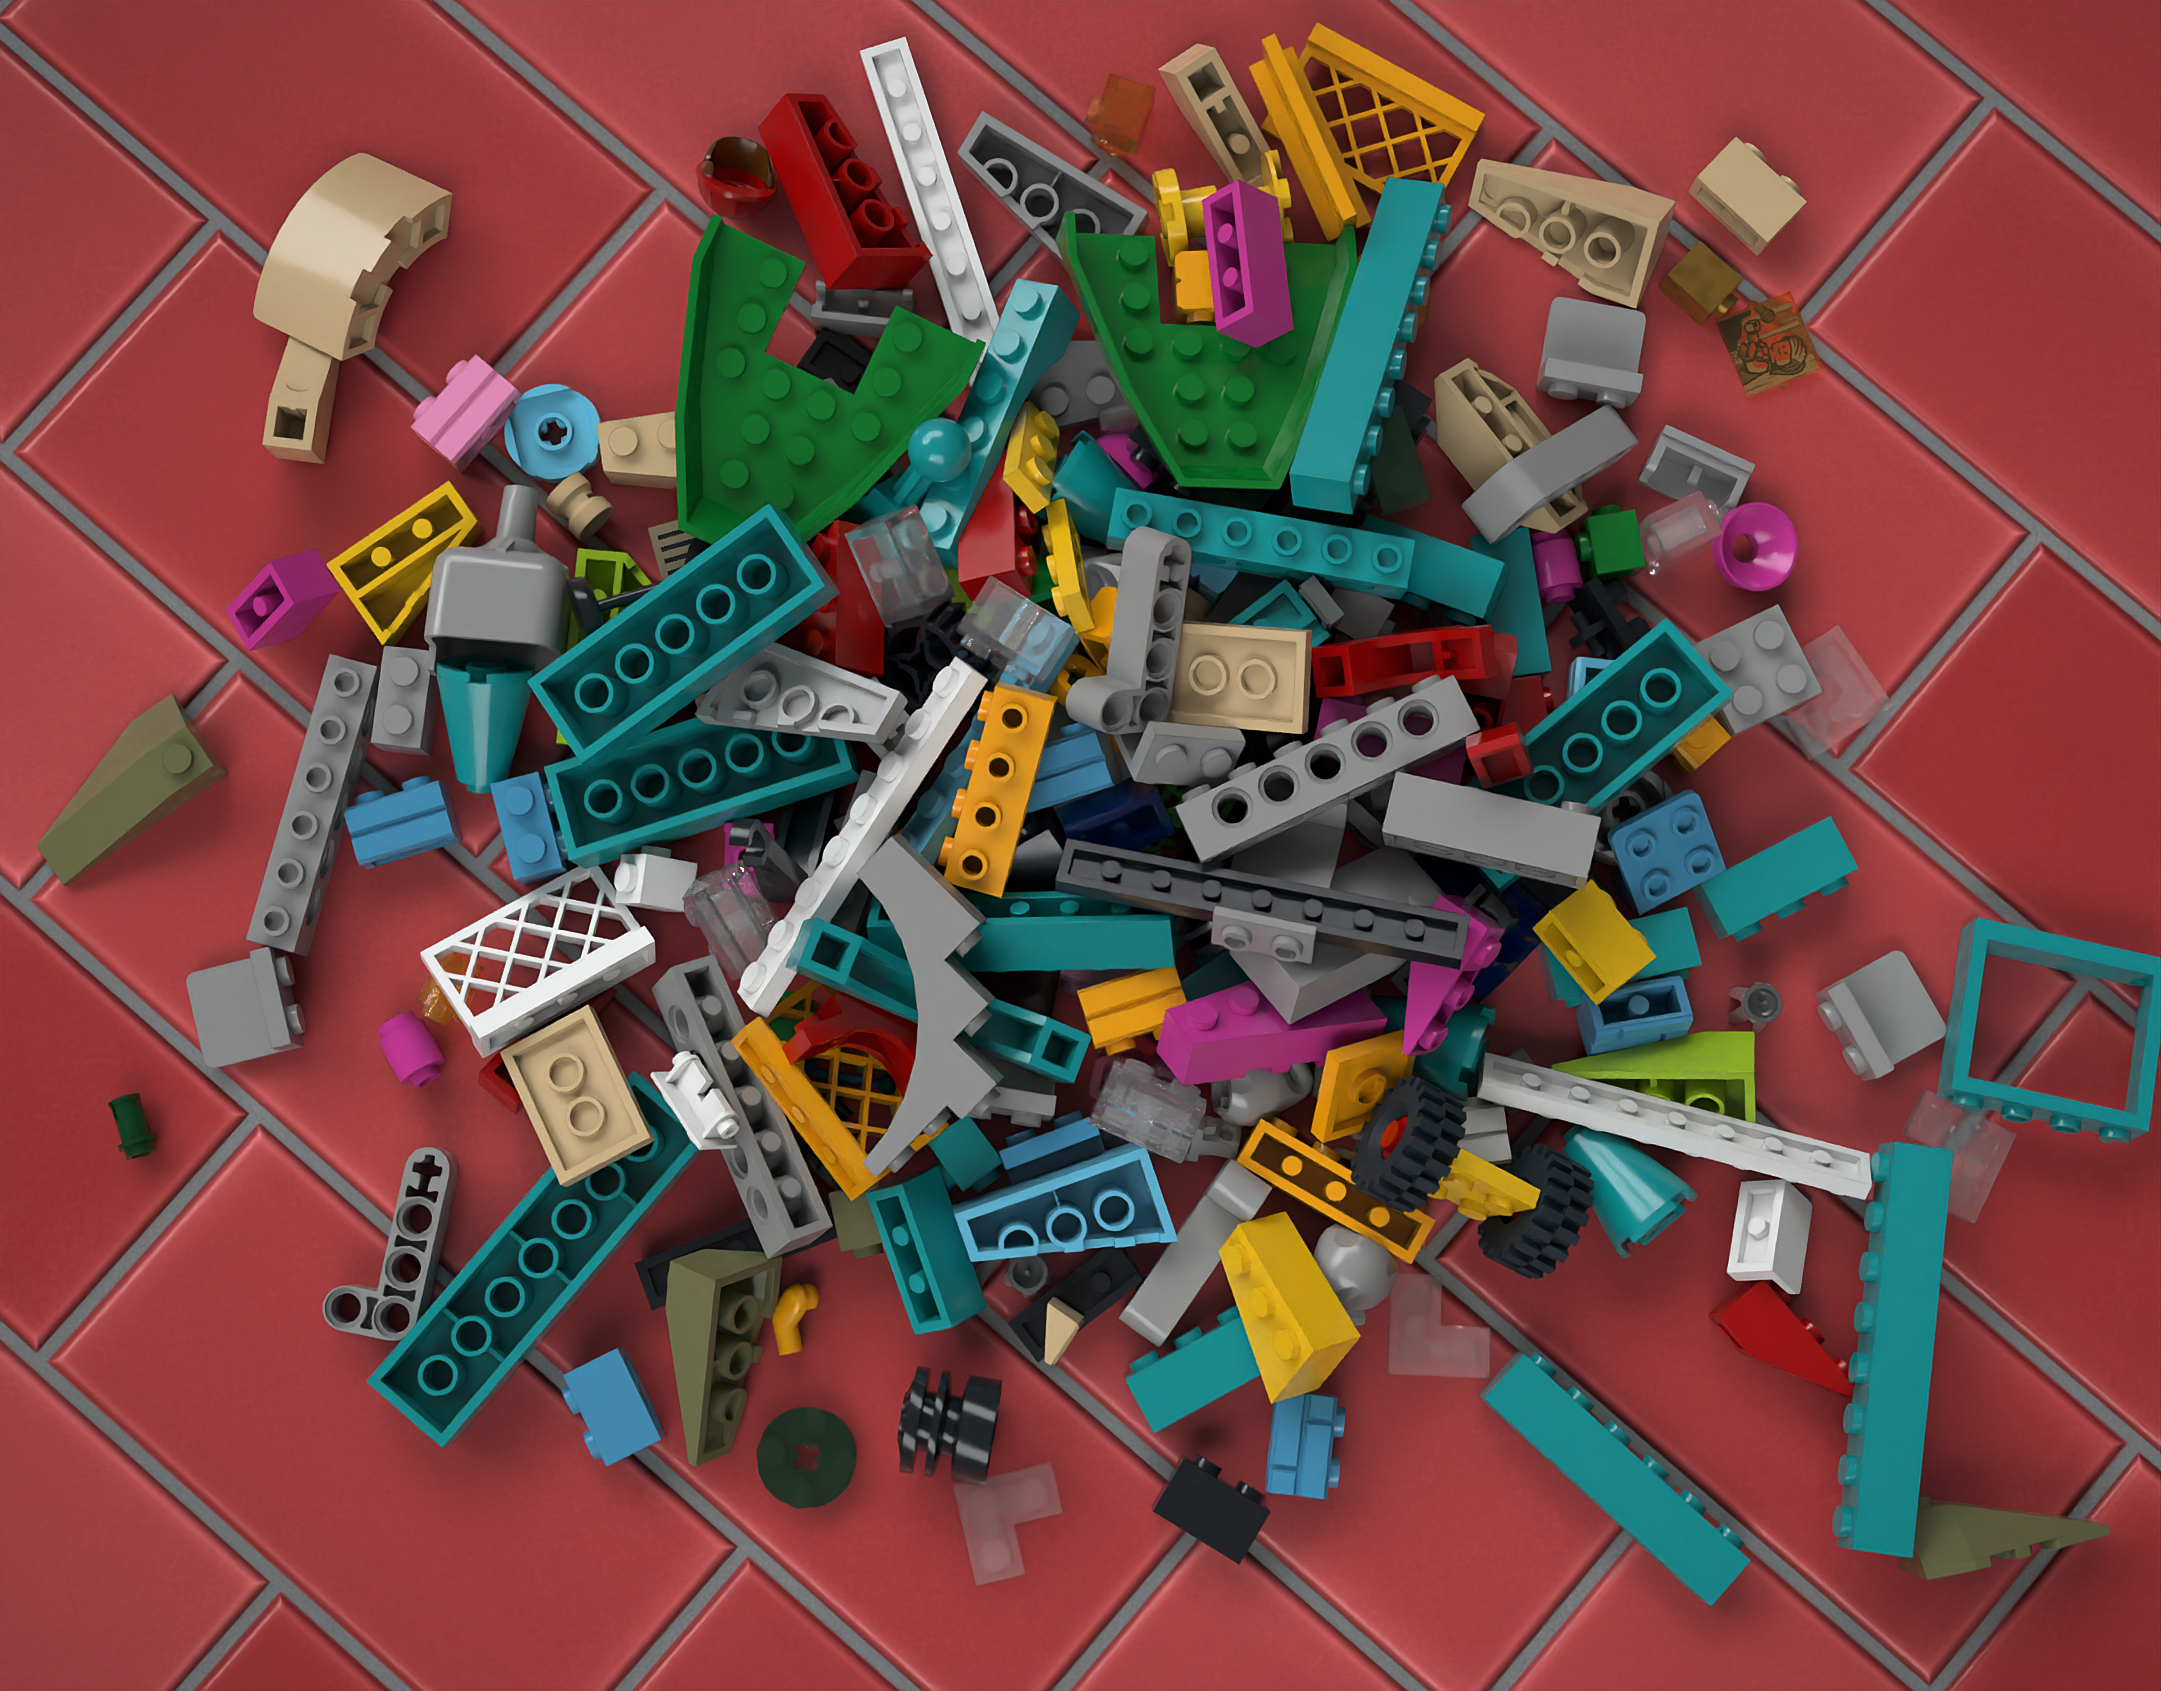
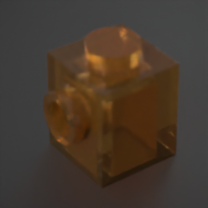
M1110 73L1102 97L1093 95L1087 111L1085 123L1092 125L1091 142L1097 143L1100 150L1110 155L1124 156L1125 153L1136 156L1154 106L1155 87Z

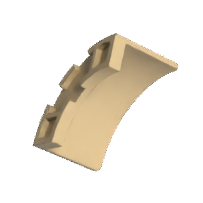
M358 153L338 163L309 188L282 225L270 249L260 276L253 309L255 318L341 361L374 349L378 326L385 306L393 292L386 285L399 266L408 269L430 246L447 238L452 193L366 153Z

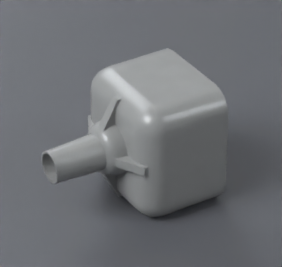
M522 485L505 486L496 538L491 539L488 544L477 548L462 546L447 548L437 556L432 570L424 640L429 644L427 670L432 676H436L437 663H440L441 659L447 657L478 655L486 656V661L502 663L503 657L514 658L532 663L536 667L535 671H541L566 653L571 615L566 580L572 578L566 565L554 556H550L541 550L535 543L538 490Z

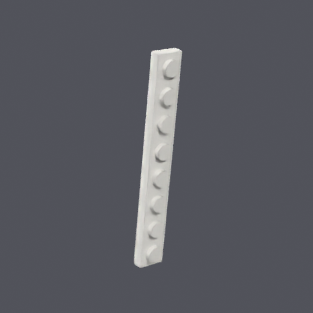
M902 37L861 50L860 55L922 242L924 241L933 254L929 264L951 331L973 342H976L977 339L986 342L985 350L969 380L971 388L1000 319L906 37Z
M956 656L951 664L943 668L936 676L933 683V691L923 707L916 710L908 719L905 734L895 750L889 752L882 759L877 771L878 776L867 793L860 795L854 802L850 811V819L839 836L833 837L826 845L822 862L813 876L807 878L798 888L794 905L785 919L778 921L772 928L768 937V945L757 962L751 963L744 971L740 988L737 992L752 1011L768 1018L797 973L785 968V965L803 921L820 918L830 923L858 880L859 876L856 873L875 854L988 681L987 678L972 666Z
M1487 1052L1484 1053L1479 1066L1477 1098L1489 1100L1497 1105L1538 1113L1546 1118H1557L1587 1126L1595 1131H1606L1632 1138L1644 1144H1655L1674 1149L1693 1157H1704L1727 1163L1742 1170L1749 1169L1776 1176L1788 1182H1798L1825 1189L1837 1195H1847L1865 1200L1872 1187L1869 1153Z

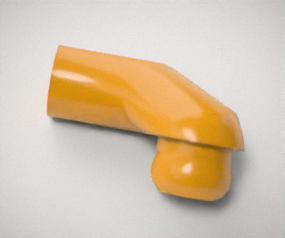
M799 1283L792 1284L785 1289L778 1300L772 1323L779 1356L803 1351L798 1322L806 1310L815 1309L819 1303L818 1290L810 1283L803 1285Z

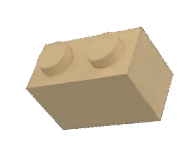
M1737 137L1696 177L1688 190L1690 195L1757 256L1797 216L1807 202L1801 197V190L1794 181L1786 176L1776 174L1766 164V159L1758 148L1750 143L1744 144Z

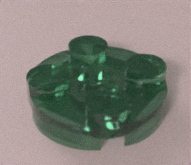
M795 1407L777 1416L764 1430L756 1450L758 1472L765 1487L775 1498L797 1509L819 1507L836 1499L850 1484L857 1465V1443L850 1427L836 1413L818 1407ZM803 1443L807 1448H811L814 1445L819 1448L821 1453L816 1457V1462L819 1465L818 1468L811 1471L807 1466L797 1467L794 1460L799 1455L795 1448L799 1444Z

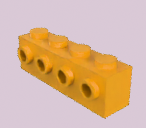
M1002 681L996 684L994 692L984 691L977 715V720L985 722L980 741L971 740L964 763V769L972 771L967 790L958 788L951 812V817L959 819L954 838L945 837L938 860L939 866L946 867L944 877L951 884L1000 898L1004 894L1058 697Z
M1273 1117L1269 1123L1263 1119L1259 1120L1235 1159L1236 1162L1269 1185L1336 1224L1378 1243L1394 1258L1405 1264H1412L1436 1221L1424 1214L1428 1208L1426 1204L1421 1207L1416 1205L1415 1210L1409 1213L1395 1210L1357 1190L1354 1187L1356 1183L1351 1180L1353 1172L1338 1164L1342 1156L1317 1141L1312 1148L1295 1138L1298 1133L1297 1129L1276 1117Z

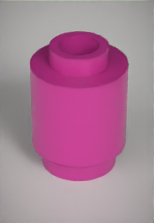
M1561 529L1555 534L1541 531L1531 535L1530 541L1540 598H1546V603L1558 604L1574 599L1575 591L1583 587L1574 540L1568 538L1566 529Z
M413 1011L399 1014L378 1028L377 1031L382 1038L379 1045L401 1085L412 1083L415 1088H421L441 1076L442 1073L439 1068L444 1065L446 1060L424 1020L417 1019Z

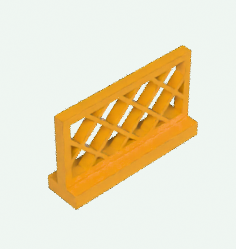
M1317 22L1307 39L1308 43L1299 57V62L1304 71L1311 59L1330 70L1334 85L1313 92L1316 99L1334 93L1337 95L1343 118L1328 122L1330 130L1341 126L1346 127L1352 151L1343 153L1342 156L1344 161L1352 158L1355 160L1357 169L1346 164L1353 181L1381 196L1387 177L1404 179L1428 171L1431 182L1444 184L1446 189L1469 146L1482 127L1485 114ZM1337 73L1348 78L1350 81L1339 84ZM1357 86H1362L1371 91L1375 109L1348 116L1342 91ZM1378 95L1392 104L1381 107ZM1398 109H1404L1413 114L1417 132L1390 139L1383 114ZM1268 113L1261 126V130L1280 140ZM1378 116L1384 141L1357 149L1351 123ZM1420 119L1430 123L1434 127L1423 130ZM1444 131L1460 140L1452 157L1432 162L1426 136ZM1419 139L1426 164L1399 172L1393 146ZM1387 148L1394 174L1378 179H1373L1364 174L1360 156ZM1447 166L1439 181H1437L1434 169Z
M1274 33L1261 40L1264 59L1248 66L1249 71L1327 243L1330 244L1338 239L1344 225H1354L1356 232L1372 224V220L1293 46L1282 50Z
M811 980L776 1005L768 1018L764 1016L757 1017L743 1027L730 1042L852 1202L892 1171L887 1167L878 1177H875L862 1164L868 1156L865 1152L866 1136L882 1138L888 1130L867 1126L869 1104L874 1102L894 1106V1118L903 1101V1097L897 1086L895 1088V1096L871 1092L873 1068L888 1070L881 1062L866 1052L864 1057L840 1052L841 1048H835L813 1056L830 1060L828 1084L810 1080L804 1072L805 1060L790 1065L781 1048L787 1042L781 1041L769 1024L778 1017L800 1020L801 1022L813 1016L814 1013L810 1012L812 993L822 986L826 988L831 996L842 993V991ZM802 1001L801 1010L791 1009ZM839 1062L864 1067L861 1090L837 1086ZM821 1093L827 1094L826 1099L822 1096ZM836 1096L860 1100L858 1124L841 1121L834 1111ZM945 1122L930 1138L925 1133L918 1135L910 1146L917 1152L946 1130L949 1124ZM851 1133L857 1134V1140Z

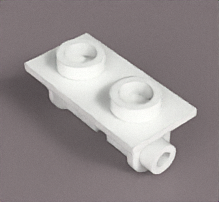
M689 1051L680 1052L673 1058L672 1063L674 1067L670 1072L651 1073L650 1076L661 1091L664 1101L672 1108L686 1129L689 1139L699 1150L737 1147L738 1144L732 1136L739 1130L737 1124L739 1117L719 1089H711L706 1096L704 1095L713 1083V1079L697 1055H691Z

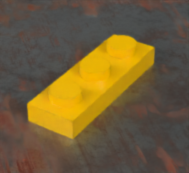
M1028 400L1022 404L1011 427L1003 479L1035 514L1050 504L1060 432L1051 415L1046 411L1040 412Z
M1065 498L1050 502L1046 506L1049 524L1042 525L1041 529L1049 553H1054L1047 556L1046 560L1053 583L1055 585L1059 584V586L1051 588L1057 612L1060 617L1069 616L1077 634L1095 628L1079 533Z

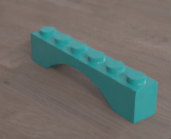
M1018 278L1015 281L957 421L967 432L971 441L972 455L969 465L957 478L947 482H934L931 485L908 538V541L933 565L958 570V540L1002 456L1013 422L1035 383L1050 366L1060 360L1065 354L1081 314L1059 286Z
M820 918L803 921L785 968L918 1024L914 977L908 961L877 946L864 937ZM994 999L986 1007L992 1016L972 1037L965 1031L961 1033L974 1048L1055 1083H1074L1092 1037L1047 1016L998 999Z

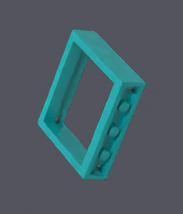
M1974 918L1961 929L1936 1098L1953 1101L1952 1105L1963 1107L1962 1111L1981 1112L1982 1108L2001 1112L2000 1117L2011 1122L2029 1123L2032 1119L2049 1122L2050 1129L2061 1133L2077 1134L2081 1130L2098 1133V1139L2107 1143L2119 1141L2129 1144L2131 1140L2149 1132L2161 1040V958L1988 919ZM1986 954L2141 987L2125 1111L1968 1077Z

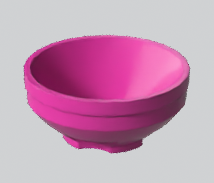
M1763 502L1742 504L1730 510L1721 518L1713 535L1712 553L1715 565L1727 582L1742 590L1764 591L1780 585L1790 575L1798 556L1797 534L1792 522L1779 508ZM1740 534L1745 535L1752 544L1751 557L1744 563L1739 562L1732 552L1733 541Z

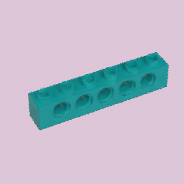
M1116 487L1107 535V548L1123 551L1125 541L1133 530L1141 526L1150 527L1185 539L1191 549V563L1287 579L1301 583L1314 575L1324 587L1398 600L1402 599L1408 588L1415 539Z

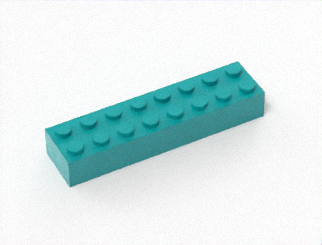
M632 1071L627 1080L653 1133L655 1141L568 1187L560 1185L551 1166L366 1381L442 1448L455 1443L704 1151L699 1150L689 1139L686 1129L672 1108L664 1101L659 1088L641 1073Z

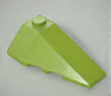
M1704 1031L1557 1063L1551 1067L1555 1071L1756 1123L1755 1031Z

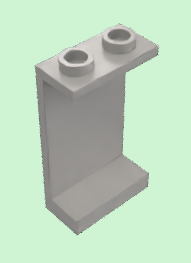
M1275 779L1267 785L1265 794L1273 801H1285L1293 794L1294 787L1285 779ZM1350 800L1235 854L1230 870L1330 889L1348 819ZM1246 807V812H1245L1244 818L1246 817L1247 812H1248V808H1247V807ZM1215 906L1211 943L1222 945L1232 951H1251L1274 956L1285 962L1299 961L1312 964L1317 944L1315 942L1317 927Z

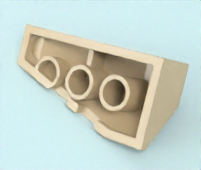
M1481 159L1477 165L1468 206L1511 237H1521L1543 253L1541 258L1553 267L1559 264L1580 280L1578 285L1591 294L1636 309L1665 245L1677 201L1632 186Z

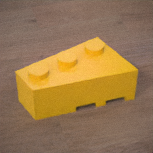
M447 481L326 565L383 646L395 647L429 601L432 570L437 556L447 548L457 546L471 547L484 530V527L454 485Z
M1286 1211L1240 1223L1218 1252L1271 1404L1317 1390L1355 1345L1361 1335Z

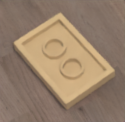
M1183 620L1171 705L1164 722L1294 734L1308 732L1312 630Z
M586 1005L500 1051L560 1185L568 1187L655 1141L599 1018L591 1006Z

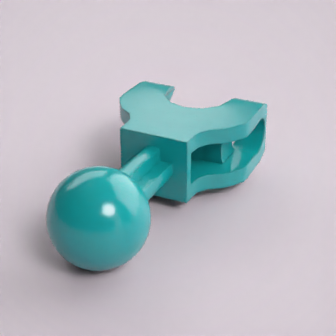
M933 418L921 423L913 431L909 439L908 456L911 464L903 474L901 472L897 473L884 482L878 480L856 504L834 520L885 531V591L904 580L925 557L908 541L925 500V493L934 482H947L957 478L966 470L971 460L972 445L967 432L962 426L950 419Z

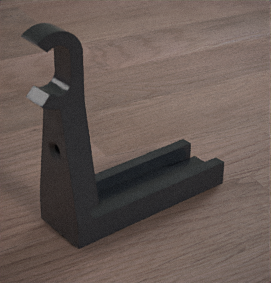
M845 786L785 805L776 842L760 820L737 818L734 821L730 831L729 845L746 846L743 855V865L753 866L761 892L768 902L794 904L800 885L807 878H811L822 862L824 849L832 838L835 827L833 819L838 815Z

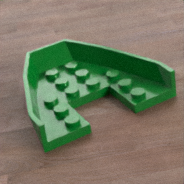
M1065 212L1055 243L1110 375L1166 469L1182 487L1280 490L1294 460L1358 267L1354 225H1344L1335 245L1283 242L1294 329L1255 348L1217 332L1216 326L1160 324L1155 236L1076 233L1075 212Z
M713 213L692 258L675 409L678 529L713 545L770 503L786 512L805 542H808L863 497L908 449L909 439L913 431L921 423L937 418L966 388L985 350L986 342L977 339L976 342L970 341L896 305L855 394L767 354L766 351L804 272L806 262L724 224L723 218Z

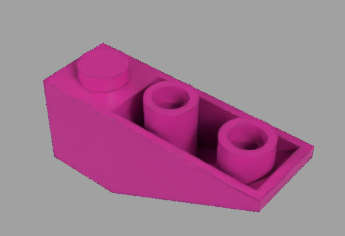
M1439 894L1431 908L1470 916L1460 970L1411 961L1402 1046V1052L1407 1056L1427 1055L1428 1052H1434L1442 1044L1448 1033V1028L1445 1026L1455 1010H1460L1469 1001L1475 989V986L1472 984L1481 968L1488 967L1494 961L1501 949L1499 939L1506 928L1459 895Z

